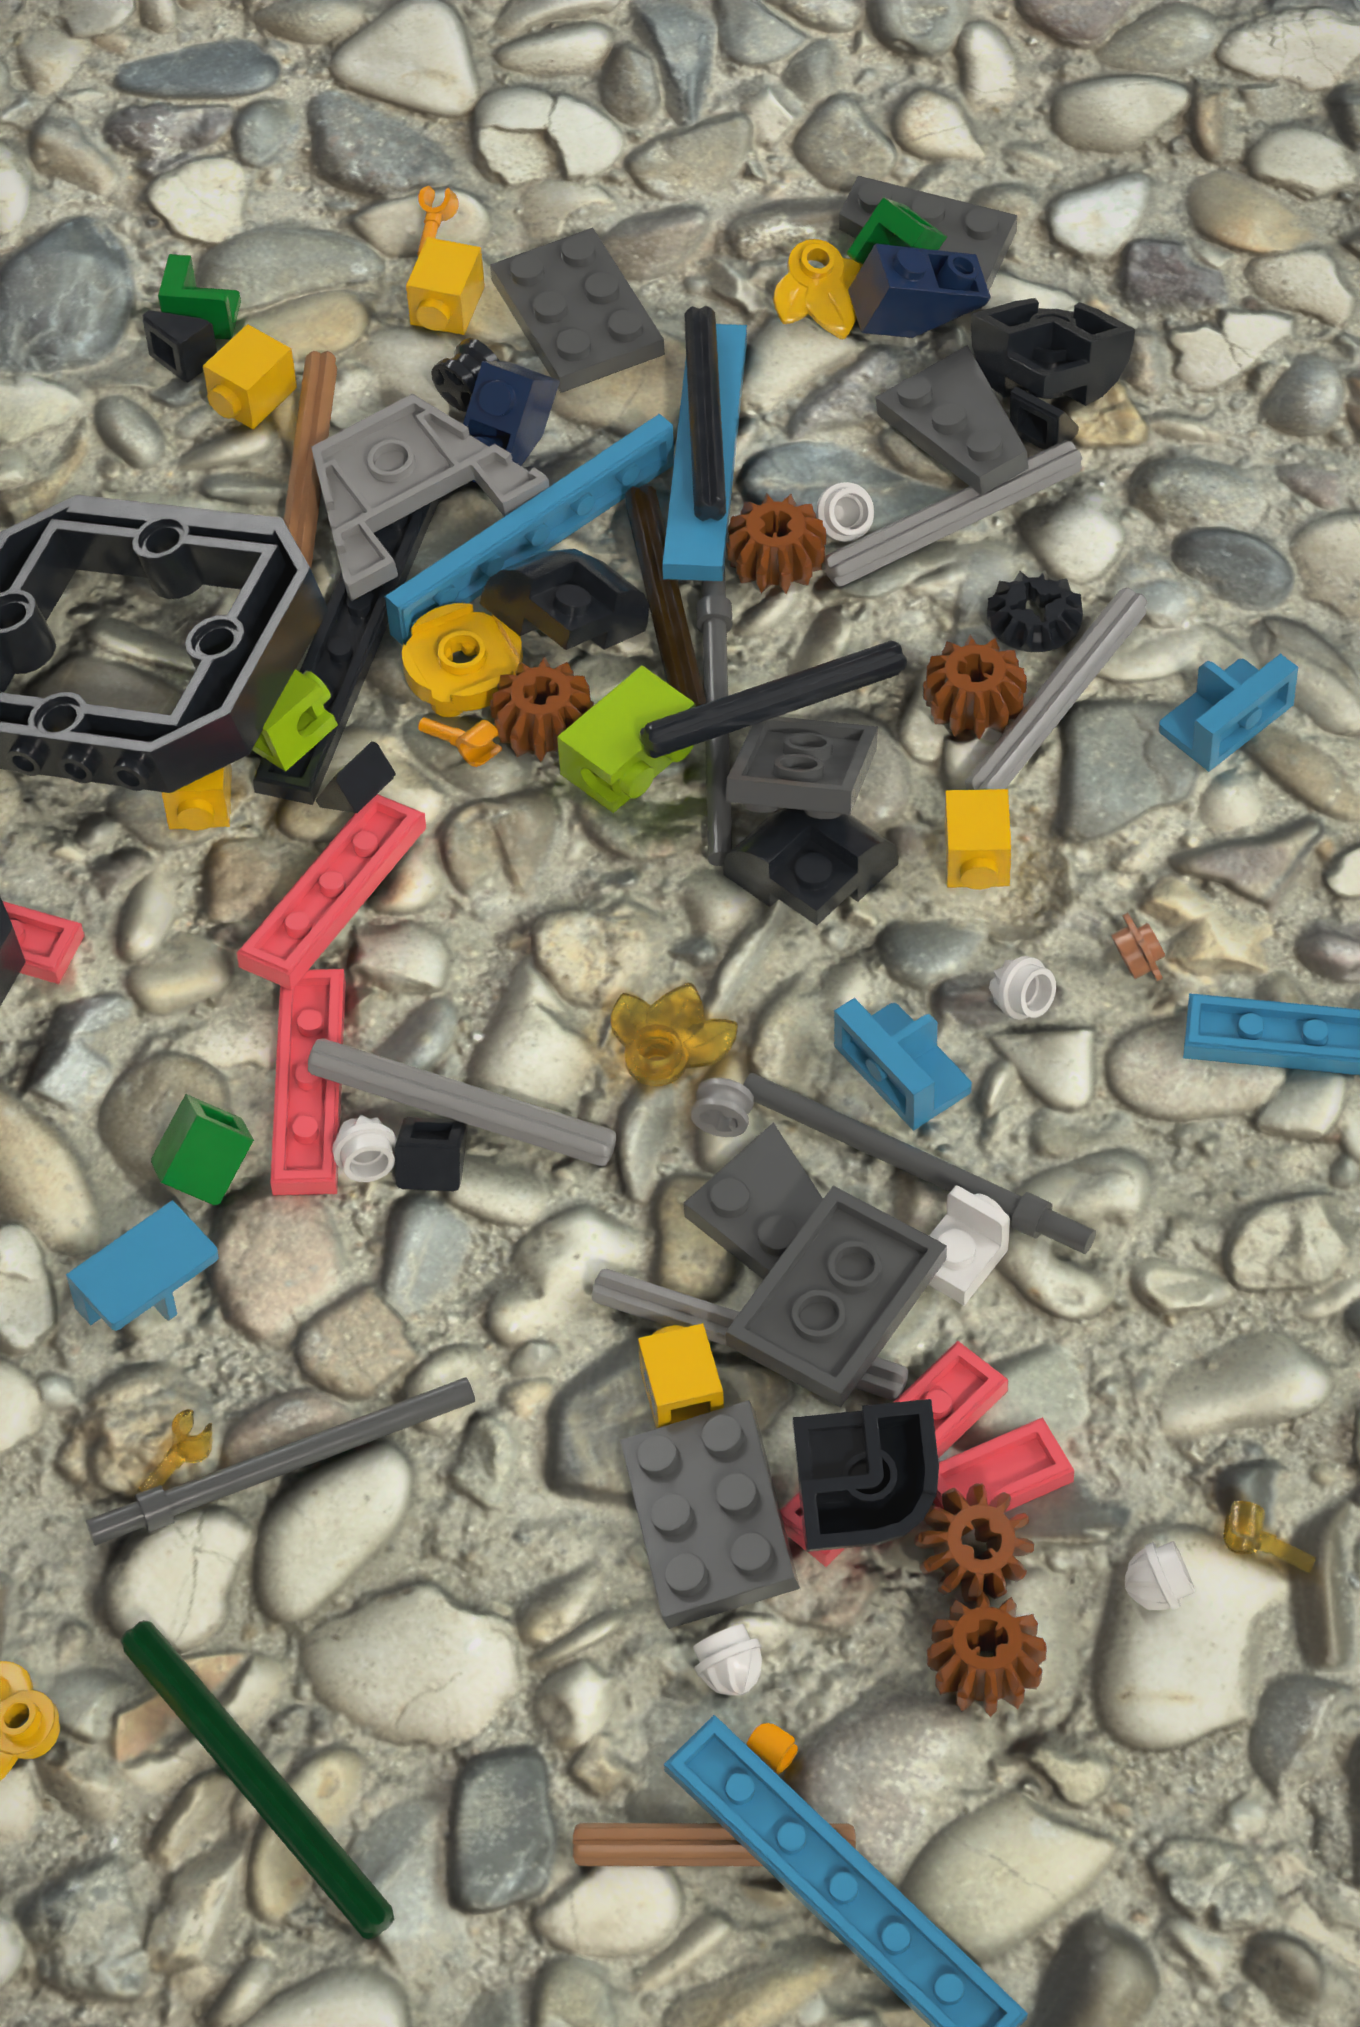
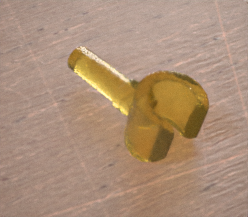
M187 1409L178 1413L172 1421L171 1448L165 1453L163 1460L140 1485L137 1492L140 1493L159 1485L163 1486L175 1470L179 1469L184 1462L197 1463L208 1458L212 1451V1423H209L198 1435L192 1436L189 1433L194 1425V1411Z
M1235 1501L1232 1504L1230 1514L1226 1516L1223 1539L1229 1550L1238 1554H1252L1260 1550L1310 1573L1316 1557L1276 1538V1535L1263 1531L1265 1511L1262 1507L1247 1501Z

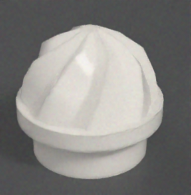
M850 482L837 483L828 487L821 494L816 506V518L823 520V526L826 528V535L829 538L839 542H850L861 538L870 529L874 519V505L870 495L861 486Z
M1022 956L1015 960H1005L1001 968L994 970L995 977L990 981L989 990L993 995L994 1003L1005 1015L1018 1020L1028 1017L1037 1018L1049 1009L1055 997L1056 981L1053 973L1046 969L1040 960L1029 956Z
M360 1114L358 1119L351 1118L343 1122L334 1141L332 1152L337 1166L344 1170L348 1178L357 1182H372L386 1176L392 1170L395 1163V1145L397 1140L394 1132L383 1125L378 1117L369 1119Z
M1174 1541L1158 1548L1154 1542L1145 1545L1144 1549L1136 1553L1128 1564V1570L1125 1575V1589L1131 1598L1148 1610L1176 1609L1181 1606L1179 1599L1195 1593L1187 1567Z
M744 1624L735 1625L719 1631L693 1646L700 1662L694 1668L698 1677H701L707 1686L716 1693L744 1695L757 1683L761 1674L762 1656L760 1649L762 1647L758 1639H750Z

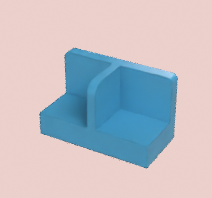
M1281 653L1260 670L1245 659H1238L1225 670H1222L1212 661H1206L1198 669L1196 693L1160 720L1159 733L1210 772L1294 706L1298 666Z
M855 997L834 1010V1047L913 1131L971 1093V1080L937 1046L938 1022L930 1014H926L913 1021L897 1003H890L871 1015Z
M172 1200L66 1274L75 1309L90 1326L102 1318L112 1330L117 1331L152 1306L166 1320L169 1321L177 1315L173 1292L219 1259V1254L214 1243Z

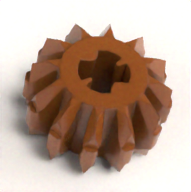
M766 493L761 505L744 501L740 515L731 517L728 526L729 542L726 543L727 559L730 561V567L736 568V573L739 575L741 583L756 581L761 594L769 586L779 585L784 593L787 594L791 582L808 586L813 575L812 572L822 570L825 558L826 528L823 526V520L816 518L812 504L796 506L792 494L782 502L773 501Z
M970 634L965 642V646L960 647L947 641L942 650V655L930 657V662L927 665L926 681L923 682V699L926 700V706L931 708V715L934 718L935 725L950 723V729L954 737L965 729L973 730L980 740L985 732V728L988 727L1003 734L1005 727L1008 725V719H1016L1023 709L1024 693H1026L1027 676L1024 674V668L1019 667V660L1016 658L1015 650L1000 651L996 638L985 645H979Z
M543 657L538 667L530 668L519 661L515 671L516 675H500V681L497 685L498 691L492 694L493 699L490 701L491 717L494 718L500 743H511V748L517 757L532 750L540 762H542L547 752L555 751L558 753L557 736L594 706V702L590 698V687L586 682L585 676H574V672L571 670L568 662L556 668H550V664L545 657Z
M976 1483L969 1488L966 1499L956 1488H951L942 1494L944 1509L931 1505L924 1520L935 1531L929 1530L915 1535L914 1544L923 1549H933L934 1556L924 1560L919 1567L923 1574L931 1573L938 1568H941L945 1573L938 1583V1592L947 1595L961 1581V1592L964 1602L973 1604L982 1593L983 1588L989 1596L997 1599L1007 1593L1005 1578L1018 1582L1025 1577L1027 1570L1014 1556H1024L1032 1553L1035 1544L1026 1538L1015 1537V1531L1027 1525L1029 1519L1025 1513L1017 1514L1010 1519L1004 1514L1010 1505V1494L1002 1492L988 1505L985 1486ZM974 1529L975 1539L979 1542H985L987 1545V1550L975 1558L973 1547L963 1545L961 1540L962 1536Z
M982 1592L976 1599V1608L972 1610L955 1599L950 1607V1620L936 1619L932 1626L931 1639L934 1644H931L927 1649V1666L930 1667V1670L937 1672L935 1686L940 1695L957 1691V1706H959L961 1712L970 1707L975 1700L984 1702L983 1708L990 1718L997 1711L999 1699L1005 1700L1018 1709L1020 1704L1024 1702V1689L1037 1690L1042 1681L1043 1670L1039 1665L1046 1660V1642H1044L1043 1638L1036 1636L1038 1622L1034 1614L1016 1617L1017 1605L1012 1597L1002 1603L999 1608L990 1607L988 1597ZM980 1652H993V1657H982Z

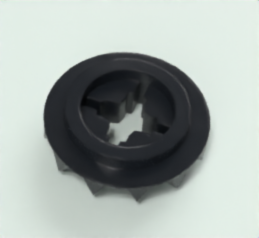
M1045 570L1039 577L1028 578L1019 571L1014 581H999L993 597L988 598L987 620L989 627L1000 641L1017 650L1046 652L1057 649L1070 642L1081 628L1083 621L1081 594L1071 591L1067 578L1058 581L1051 580ZM1027 601H1035L1039 608H1045L1044 622H1041L1039 615L1035 616L1031 609H1026Z

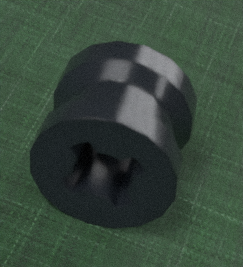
M468 338L463 340L456 346L452 359L445 358L440 360L431 371L433 383L440 395L451 406L467 412L482 361L500 362L494 352L477 339Z

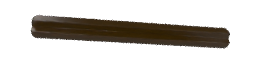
M648 484L640 488L632 486L625 493L626 509L666 681L670 686L693 701L696 707L705 704L706 698L678 581L663 579L666 530L656 489Z

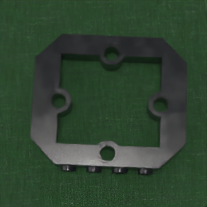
M75 495L1 531L0 769L17 771L28 776L45 775L66 778L78 783L94 782L122 786L133 791L144 789L172 793L249 755L263 730L265 722L329 610L306 559L281 517ZM76 570L148 578L153 591L159 597L165 599H180L189 596L202 585L241 589L227 615H216L204 619L189 632L185 645L196 671L171 715L86 704L80 695L72 692H59L46 698L4 693L15 674H26L38 670L47 664L54 655L56 641L46 621Z

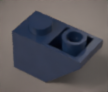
M884 244L874 245L848 289L862 333L914 338L985 306L991 298L976 254Z
M482 361L463 425L468 427L470 436L489 447L494 444L511 453L513 462L522 466L544 434L560 381L511 362Z

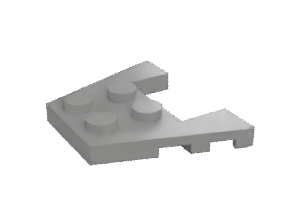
M414 394L395 402L311 447L347 595L352 601L398 576L394 559L374 535V532L472 480H475L504 517L550 487L549 479L544 473L534 467L528 471L512 460L511 453L496 444L489 447L470 436L467 426Z

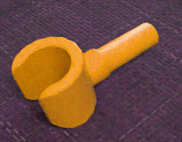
M425 186L418 194V202L421 208L426 211L417 256H419L427 237L436 238L441 221H447L457 213L459 201L456 194L449 187L445 190L443 203L438 207L432 208L435 190L431 186Z
M423 717L418 725L419 731L456 746L464 760L473 767L485 764L502 751V747L492 741L498 736V730L487 720H481L466 732Z
M764 1723L756 1727L746 1744L777 1774L782 1773L790 1765L798 1752V1747L794 1743L795 1738L772 1723Z

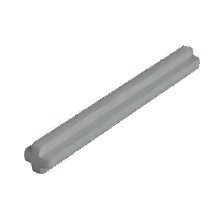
M1064 440L1029 457V469L984 495H981L969 486L826 555L824 558V569L827 577L830 578L835 586L843 587L1080 472L1082 469L1081 453L1071 441Z
M1123 588L1118 591L965 781L967 787L965 790L1007 788L1145 616L1147 600L1142 594L1135 593L1130 588Z
M324 1038L317 1039L310 1051L308 1071L312 1075L598 1166L607 1165L615 1148L616 1133L611 1129Z
M601 1269L592 1291V1300L595 1303L665 1326L679 1325L689 1327L703 1323L708 1340L726 1345V1330L740 1313L609 1269ZM877 1357L855 1388L895 1401L905 1390L908 1380V1369L900 1364Z

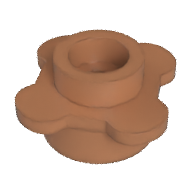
M1125 913L1122 917L1127 927L1112 934L1111 937L1134 979L1150 971L1156 981L1163 979L1155 962L1165 957V953L1148 923L1137 928L1129 913Z

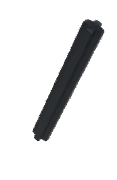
M692 306L684 313L694 515L701 521H706L710 518L718 521L726 514V491L715 312L711 307L704 306L699 309Z
M888 641L649 722L640 730V741L644 745L645 752L649 757L658 758L897 676L907 667V658L903 654L901 645L898 642Z

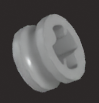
M709 1078L702 1081L696 1092L698 1101L695 1102L691 1110V1119L694 1124L704 1132L715 1136L736 1137L743 1134L749 1123L747 1114L752 1110L754 1104V1096L751 1091L741 1083L731 1079Z

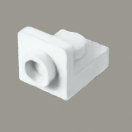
M956 1185L947 1195V1214L929 1235L947 1245L946 1261L933 1277L929 1286L965 1306L1008 1251L1010 1218L993 1199L983 1194H972Z

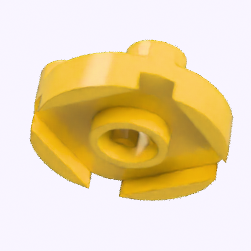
M469 603L444 605L421 616L411 627L412 636L406 642V646L403 644L401 653L404 676L412 692L422 701L431 704L432 710L436 714L450 718L456 717L464 711H473L490 706V701L493 699L492 694L498 691L497 685L500 681V675H516L515 671L519 661L523 663L521 637L493 614L491 616L484 612H474L473 604ZM462 651L466 656L477 655L472 661L467 663L453 662V653Z

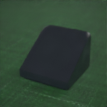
M151 310L143 314L149 355L181 380H185L187 383L204 371L203 365L217 353L213 325L208 320Z
M1016 386L1011 391L1010 422L1020 438L1046 450L1064 440L1072 441L1078 434L1079 426L1064 411Z
M371 741L333 777L316 799V802L320 808L358 813L394 779L396 773L379 745Z
M404 1118L395 1145V1183L397 1187L410 1190L457 1191L462 1181L468 1124L454 1119Z

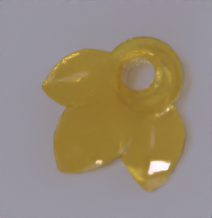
M688 982L666 993L651 1006L643 999L631 994L622 993L611 1012L612 1033L626 1048L625 1065L627 1071L635 1080L649 1086L668 1085L678 1080L688 1068L706 1067L715 1064L730 1051L738 1032V1024L735 1021L727 1019L706 1020L700 995L693 983ZM657 1056L665 1058L661 1061L649 1060L650 1058Z

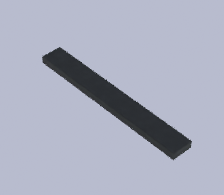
M440 498L374 532V535L395 561L398 573L396 578L352 601L347 595L341 572L327 605L329 610L314 635L299 671L302 674L305 671L314 673L326 685L331 698L323 706L326 711L334 715L338 726L286 772L266 758H262L253 779L255 793L310 805L314 804L389 623L385 596L406 582Z

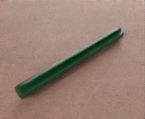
M143 1620L132 1629L127 1630L121 1638L124 1653L363 1938L372 1940L387 1930L395 1920L392 1906L155 1625L150 1621Z

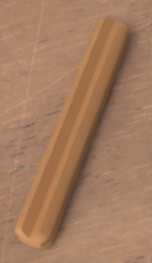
M579 1823L575 1826L573 1832V1858L579 1866H763L719 1823ZM829 1823L856 1849L854 1826L849 1823Z

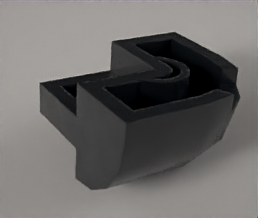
M1031 298L1010 302L971 314V339L976 361L991 388L1003 398L1011 396V391L1016 386L1024 391H1028L1035 397L1043 399H1053L1065 394L1086 406L1103 397L1117 383L1129 362L1135 338V329L1097 308L1081 302L1074 305L1073 312L1061 309L1039 308L1038 300Z
M577 549L544 551L500 570L488 579L479 603L519 636L535 629H540L565 650L590 639L605 650L645 632L649 616V603L644 593L603 561Z
M783 808L766 818L726 855L723 875L767 906L771 907L779 899L817 926L848 896L859 902L898 865L899 856L895 844L852 815L841 814V816L833 819H818L806 815L804 810Z
M931 1399L864 1405L861 1411L793 1417L792 1424L799 1481V1500L807 1552L879 1545L904 1537L924 1520L937 1495L939 1473Z

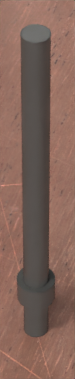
M725 566L723 581H702V598L696 604L697 629L703 633L704 694L706 703L728 696L727 632L731 630L733 622L732 603L726 598ZM729 733L705 741L708 862L714 866H724L726 855L732 851L731 802H726L727 777L730 773Z
M750 1073L743 1084L753 1094L754 1102L950 1192L957 1185L972 1194H983L990 1197L1009 1216L1011 1228L1037 1239L1042 1234L1083 1254L1090 1250L1094 1242L1096 1230L1053 1211L1051 1202L1029 1192H1026L1023 1196L1013 1193L755 1073Z
M467 1377L165 1491L159 1485L135 1494L136 1502L86 1520L91 1539L96 1546L144 1527L150 1533L174 1524L173 1516L475 1402L472 1387Z

